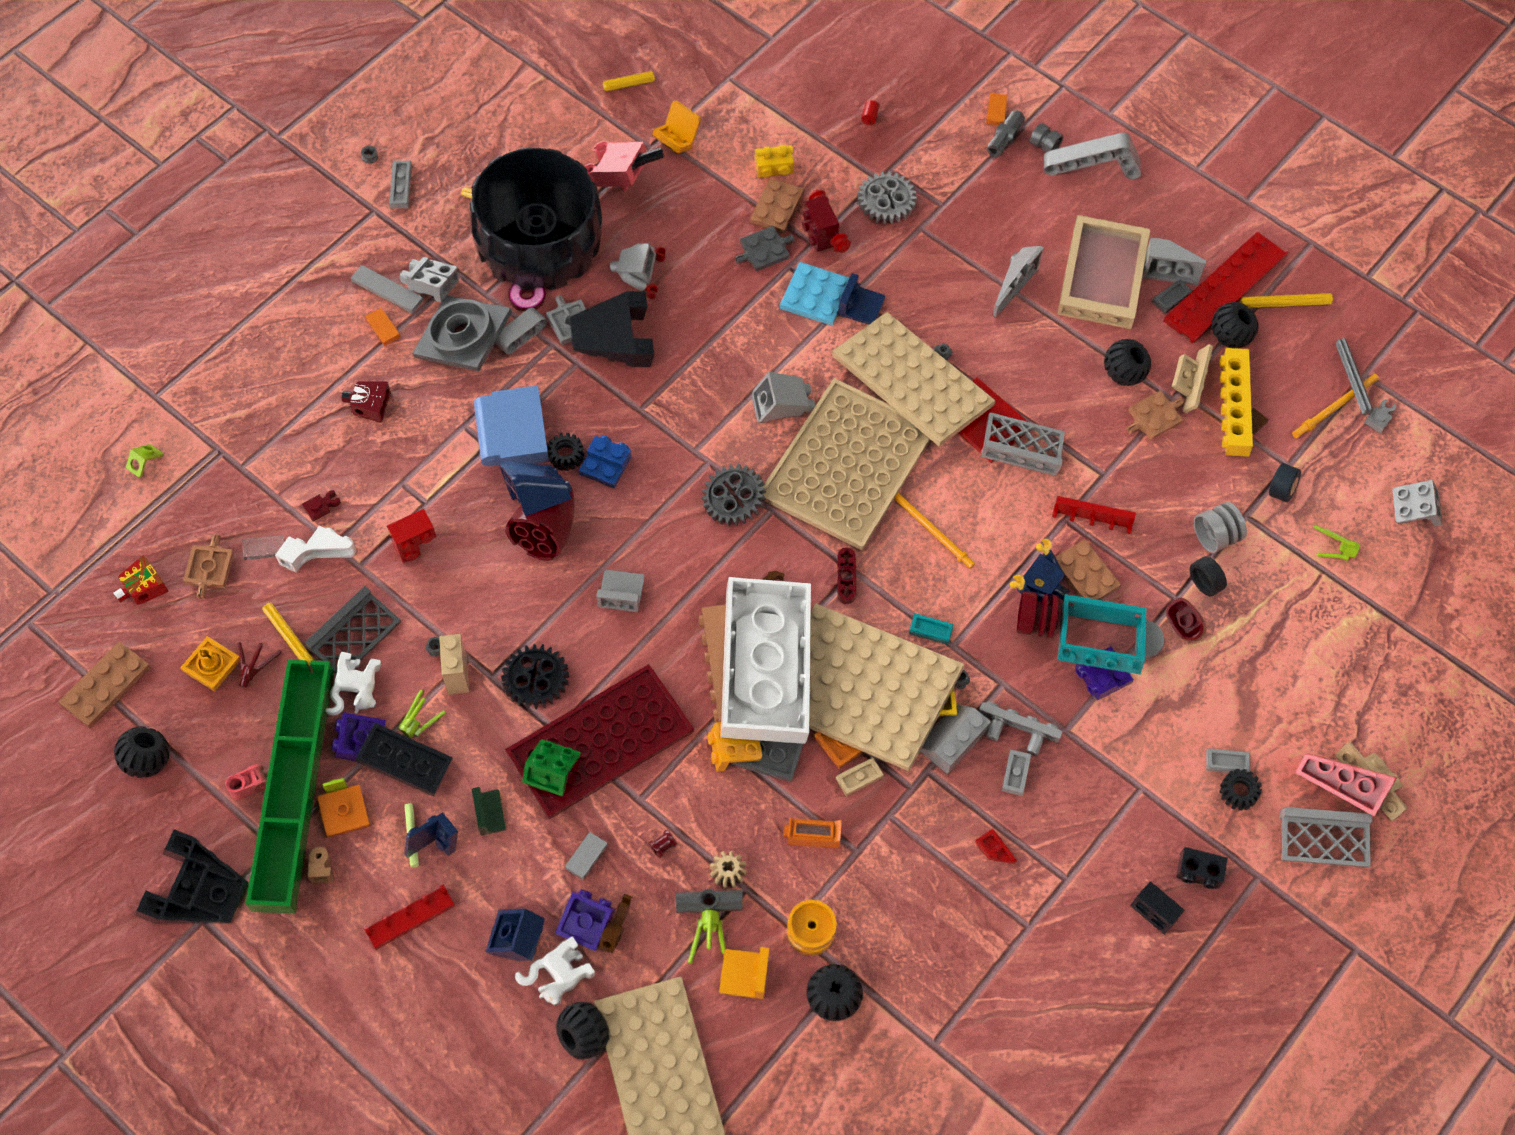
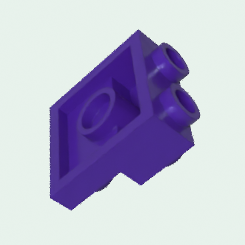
M1112 647L1105 649L1106 651L1115 652ZM1076 664L1075 666L1079 678H1083L1089 693L1092 696L1094 695L1097 701L1133 683L1134 680L1128 672Z
M344 712L335 723L334 731L338 732V737L333 739L331 751L335 752L334 758L355 761L374 723L385 727L386 720Z
M580 889L579 892H572L555 934L567 939L573 936L576 943L597 951L601 935L608 922H611L616 908L611 907V901L600 898L599 901L591 898L592 893Z

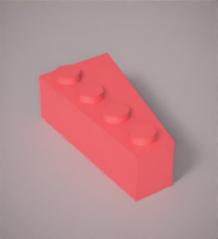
M1310 753L1305 754L1295 772L1373 816L1377 815L1398 778Z

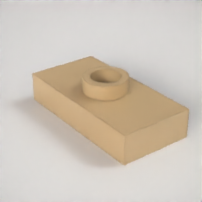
M871 758L836 776V781L847 797L882 779L884 775L874 758Z

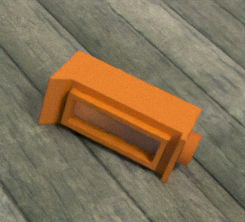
M789 817V824H784V837H788L787 845L839 848L841 820L822 821Z

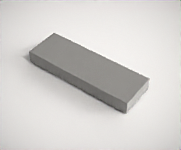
M393 161L390 208H409L411 161Z

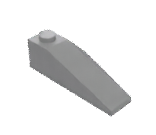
M1042 246L1023 247L1018 253L1015 252L1010 259L1011 264L994 307L993 316L995 318L1039 270L1044 249Z

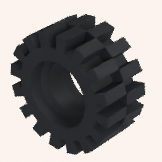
M559 433L560 437L558 438L555 435L554 440L551 439L547 446L549 461L553 464V467L556 468L558 466V470L562 471L563 467H565V471H568V467H571L573 470L575 465L579 466L580 461H583L582 442L579 437L576 439L574 434L570 437V433H566V436H563V433ZM564 447L573 449V453L569 456H561L558 454V451Z
M1235 769L1234 772L1233 770L1230 771L1220 785L1219 791L1223 793L1221 799L1227 800L1225 802L1227 806L1232 804L1231 808L1234 810L1236 807H1238L1239 811H1242L1243 808L1245 810L1249 809L1257 802L1262 793V789H1260L1262 786L1261 782L1257 783L1259 778L1257 776L1253 778V772L1251 771L1247 774V769H1242L1241 772L1240 769ZM1235 783L1244 784L1248 788V795H1237L1233 791V785Z

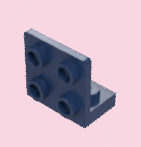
M852 273L839 301L838 315L869 325L877 319L884 303L885 295L860 287L861 284L858 283L859 275Z
M443 812L437 816L433 815L426 820L425 824L420 827H414L407 833L404 855L408 858L435 841L440 851L444 850L449 856L456 850L458 830Z

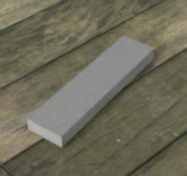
M363 265L351 277L353 283L411 314L423 302L422 296L409 291L405 287Z

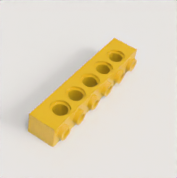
M1226 348L1224 355L1220 356L1219 362L1220 367H1223V371L1220 373V383H1223L1220 397L1224 399V403L1221 405V415H1224L1221 430L1225 431V436L1222 438V448H1225V455L1249 457L1253 447L1249 349Z

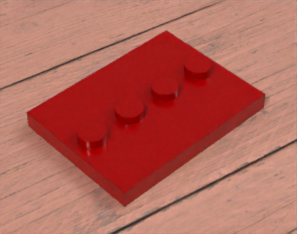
M976 377L972 382L995 400V404L958 432V434L981 454L990 412L1028 421ZM992 420V424L996 429L1003 426L999 421ZM1011 426L1015 434L1021 431L1018 426ZM1006 429L1000 432L1004 439L1011 437ZM996 435L991 436L989 441L1000 442ZM1015 440L1008 442L1010 446L1016 443ZM987 459L990 463H992L993 461H995V460Z

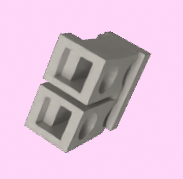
M423 257L420 261L413 259L409 264V271L411 272L403 270L400 273L401 283L408 284L409 291L434 296L435 301L442 302L450 293L449 291L459 282L456 266L429 260L427 257Z

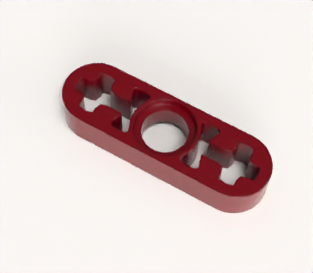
M848 547L840 549L837 557L838 600L843 604H851L856 598V554L853 549ZM844 555L849 557L848 565H845ZM843 572H850L852 578L845 580L841 577V574ZM845 586H849V597H845Z

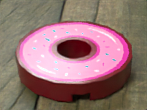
M512 284L508 297L515 309L525 312L531 307L536 310L544 304L546 291L544 287L535 288L534 291L521 290L520 286ZM525 292L532 293V296L529 298H524L522 295Z

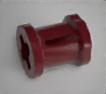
M665 830L663 835L654 842H649L650 848L658 858L663 857V853L672 846L678 845L668 830Z

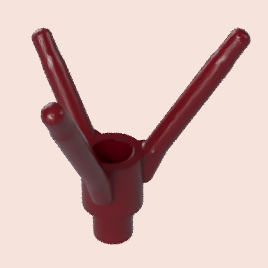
M238 642L242 671L239 685L247 688L249 681H252L253 677L261 669L280 655L281 650L275 652L255 668L254 665L262 650L263 643H259L250 665H246L242 643Z

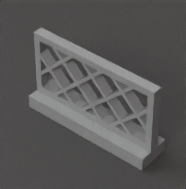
M990 412L980 457L1056 476L1062 466L1063 459H1061L1065 431ZM992 420L999 421L1003 426L996 429L992 424ZM1011 426H1018L1021 431L1015 434ZM1005 429L1011 435L1007 439H1004L1000 434ZM1029 431H1037L1040 436L1034 439ZM1024 434L1030 440L1025 444L1019 439ZM996 435L1000 442L989 441L990 437ZM1048 436H1057L1059 440L1053 443ZM1042 439L1048 444V447L1044 449L1038 444V441ZM1015 440L1019 447L1010 446L1008 442ZM1033 444L1038 452L1029 451L1027 447ZM1052 449L1056 457L1048 456L1046 452Z
M1285 807L1280 810V819H1282V861L1370 867L1371 814ZM1288 823H1295L1301 829L1295 837L1289 833ZM1311 825H1317L1323 831L1316 839L1307 830ZM1333 826L1339 827L1345 833L1338 840L1329 832ZM1355 828L1364 829V838L1360 842L1350 833ZM1303 832L1312 841L1305 849L1296 840ZM1325 834L1334 843L1327 850L1318 842ZM1346 836L1355 844L1349 852L1339 843ZM1292 842L1302 851L1297 856H1288V846ZM1314 844L1323 853L1319 858H1313L1307 852ZM1335 846L1344 854L1340 860H1335L1329 854ZM1359 848L1364 853V862L1356 861L1350 854Z

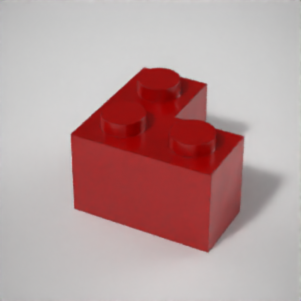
M424 509L387 525L393 546L402 563L415 560L421 555L418 545L429 543L437 537L435 529Z

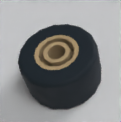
M1282 463L1274 474L1269 495L1284 502L1290 501L1298 486L1301 470Z

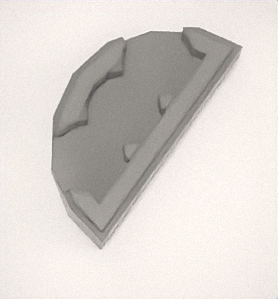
M1146 620L1145 659H1150L1162 650L1165 640L1160 627L1154 622Z

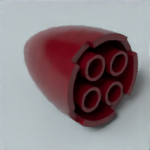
M573 489L570 492V500L525 516L520 505L505 527L506 535L513 545L518 544L521 548L528 551V556L539 560L550 561L560 555L569 537L574 519L575 499Z

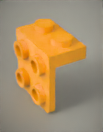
M673 101L665 125L655 128L652 135L661 143L669 146L672 151L678 154L692 149L701 117L680 102Z
M715 722L708 733V743L712 745L713 750L711 760L712 764H715L716 772L725 771L729 763L759 761L762 758L760 740L721 738V722Z

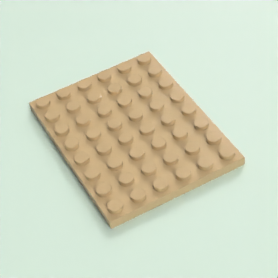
M834 378L763 486L766 490V493L763 494L766 498L765 502L863 550L931 439L891 405Z
M815 603L810 613L809 728L910 771L964 669V664Z

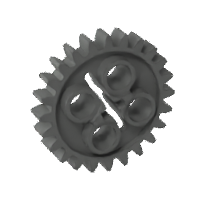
M730 464L728 470L722 466L721 473L715 470L717 476L710 475L711 482H705L708 489H702L705 495L702 497L703 502H705L703 506L707 510L708 515H712L713 520H718L721 525L726 521L728 526L731 525L732 521L738 526L740 520L746 524L747 517L753 520L751 514H759L757 507L763 508L764 506L760 501L766 500L763 495L766 493L763 487L765 484L761 480L760 475L756 474L754 469L749 471L747 465L742 469L740 464L736 468ZM736 480H740L739 483L733 484ZM724 483H728V485L731 487L735 495H737L742 504H744V507H740V505L737 503L733 495L730 494L729 490L724 485ZM724 491L721 496H717L719 492ZM751 494L749 498L744 499L745 495ZM735 505L732 510H728L730 506Z

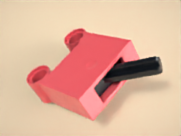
M603 141L594 146V151L599 161L598 166L587 164L584 167L597 187L620 186L623 191H626L628 189L627 186L633 185L644 164L664 158L662 148L647 152L644 142L608 143Z

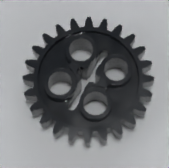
M533 644L532 649L529 650L528 646L525 645V651L522 652L520 649H517V656L510 654L512 661L505 660L507 667L502 668L504 674L501 676L504 682L502 686L503 689H507L505 691L506 695L511 696L512 702L518 700V706L526 703V708L529 709L531 704H534L537 710L538 705L542 704L546 708V702L549 701L553 705V698L561 699L559 692H566L564 686L569 685L566 678L570 677L567 671L568 665L564 664V657L559 658V651L553 653L552 647L545 650L544 644H542L540 649H537L536 645ZM540 660L541 662L538 666V675H536L537 662ZM526 663L532 664V666L528 668L523 667V665H525ZM545 667H552V668H553V669L550 670V671H544V670H543ZM535 677L534 690H533L532 693H530V691H531V689H532V687H533V680H532V678ZM520 682H527L525 686H518ZM542 685L548 686L545 690L538 689Z

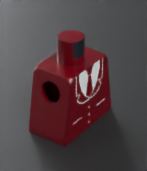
M361 381L355 384L353 392L343 391L341 399L344 403H350L354 415L382 423L391 391L386 381Z

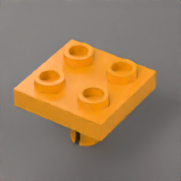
M207 636L180 669L215 692L240 662V657Z

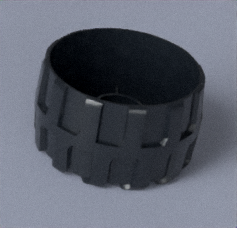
M521 148L498 156L488 163V166L476 177L472 185V201L469 204L471 233L481 263H487L497 280L502 283L506 280L520 286L521 290L534 291L535 288L540 287L553 290L566 286L568 280L579 278L591 267L592 258L600 250L602 211L597 186L592 182L587 169L579 161L554 149Z

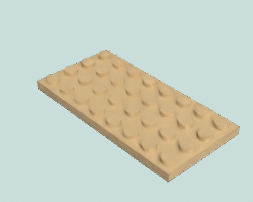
M888 312L832 351V356L939 447L995 404V400Z
M682 977L594 1001L595 1006L601 1011L609 1026L610 1037L606 1049L628 1135H725Z

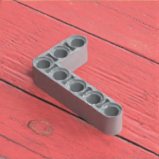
M1118 133L1046 152L1044 154V172L1048 175H1056L1117 160L1126 178L1137 179L1141 175V162L1130 135Z

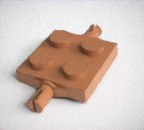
M1160 390L1132 405L1128 411L1134 418L1135 423L1126 427L1127 431H1129L1128 433L1132 434L1140 429L1149 440H1152L1176 427L1183 421L1176 408L1184 405V401L1182 398H1178L1170 402Z
M217 534L212 535L210 545L192 546L183 582L185 585L199 587L196 595L198 599H205L207 588L225 589L234 551L233 549L219 547L221 536Z

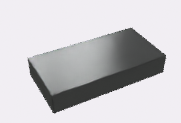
M1179 279L1155 296L1152 303L1166 314L1182 302L1192 290Z

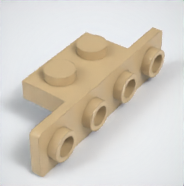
M1210 344L1198 351L1196 361L1186 354L1179 357L1172 388L1186 396L1183 408L1185 413L1195 410L1200 404L1205 376L1208 373L1207 368L1212 358L1213 346Z
M1351 742L1347 743L1335 754L1340 762L1397 777L1385 765L1382 758L1375 753L1364 758ZM1399 778L1396 779L1381 806V809L1391 821L1407 810L1406 805L1394 793L1403 786Z

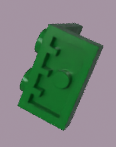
M540 740L525 762L522 783L563 796L568 774L580 757V752L552 743L551 741Z

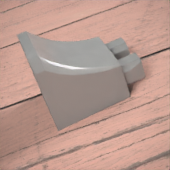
M768 372L752 392V401L757 421L764 423L784 417L801 416L804 412H812L815 408L814 400L807 399L811 394L810 384L803 383L801 377Z

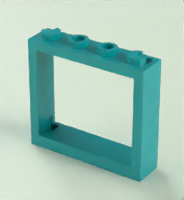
M1065 594L1061 608L1057 660L1141 675L1145 662L1147 608ZM1068 615L1136 627L1135 655L1066 644Z

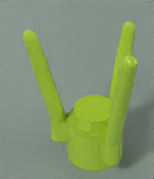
M1314 525V529L1341 542L1339 551L1342 554L1317 553L1318 557L1339 558L1348 561L1349 557H1356L1360 543L1348 540L1328 529Z
M423 690L418 692L398 728L409 738H412L414 735L419 737L425 729L446 713L445 711L440 712L419 728L420 722L415 717L426 701L425 698H422L419 702Z
M705 910L702 912V919H698V927L688 960L689 964L693 962L702 928L707 932V949H711L712 932H715L717 928L722 954H724L726 948L722 920H719L718 911Z

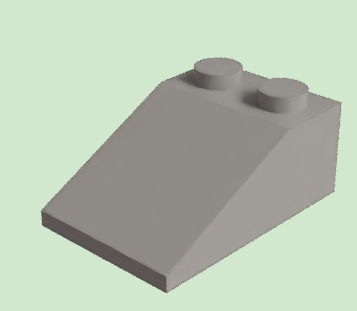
M1150 238L1142 278L1177 282L1180 279L1184 284L1198 286L1206 260L1170 240Z

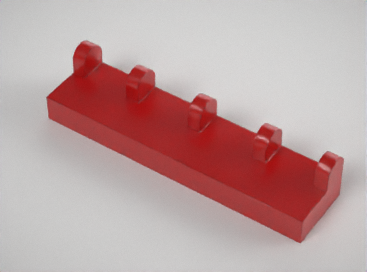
M1057 496L1052 514L1053 518H1056L1058 513L1070 515V521L1074 522L1075 517L1089 519L1090 526L1094 525V521L1110 524L1109 530H1113L1114 525L1126 527L1128 534H1131L1136 512Z
M443 884L439 889L428 895L424 894L421 899L410 905L402 906V909L390 916L382 917V920L369 927H364V930L374 949L377 950L454 908L455 905Z

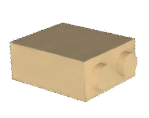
M461 634L439 636L441 671L448 695L468 693L467 654Z

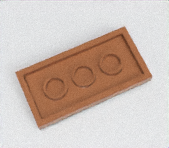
M119 641L58 702L86 726L91 728L151 667L146 661Z

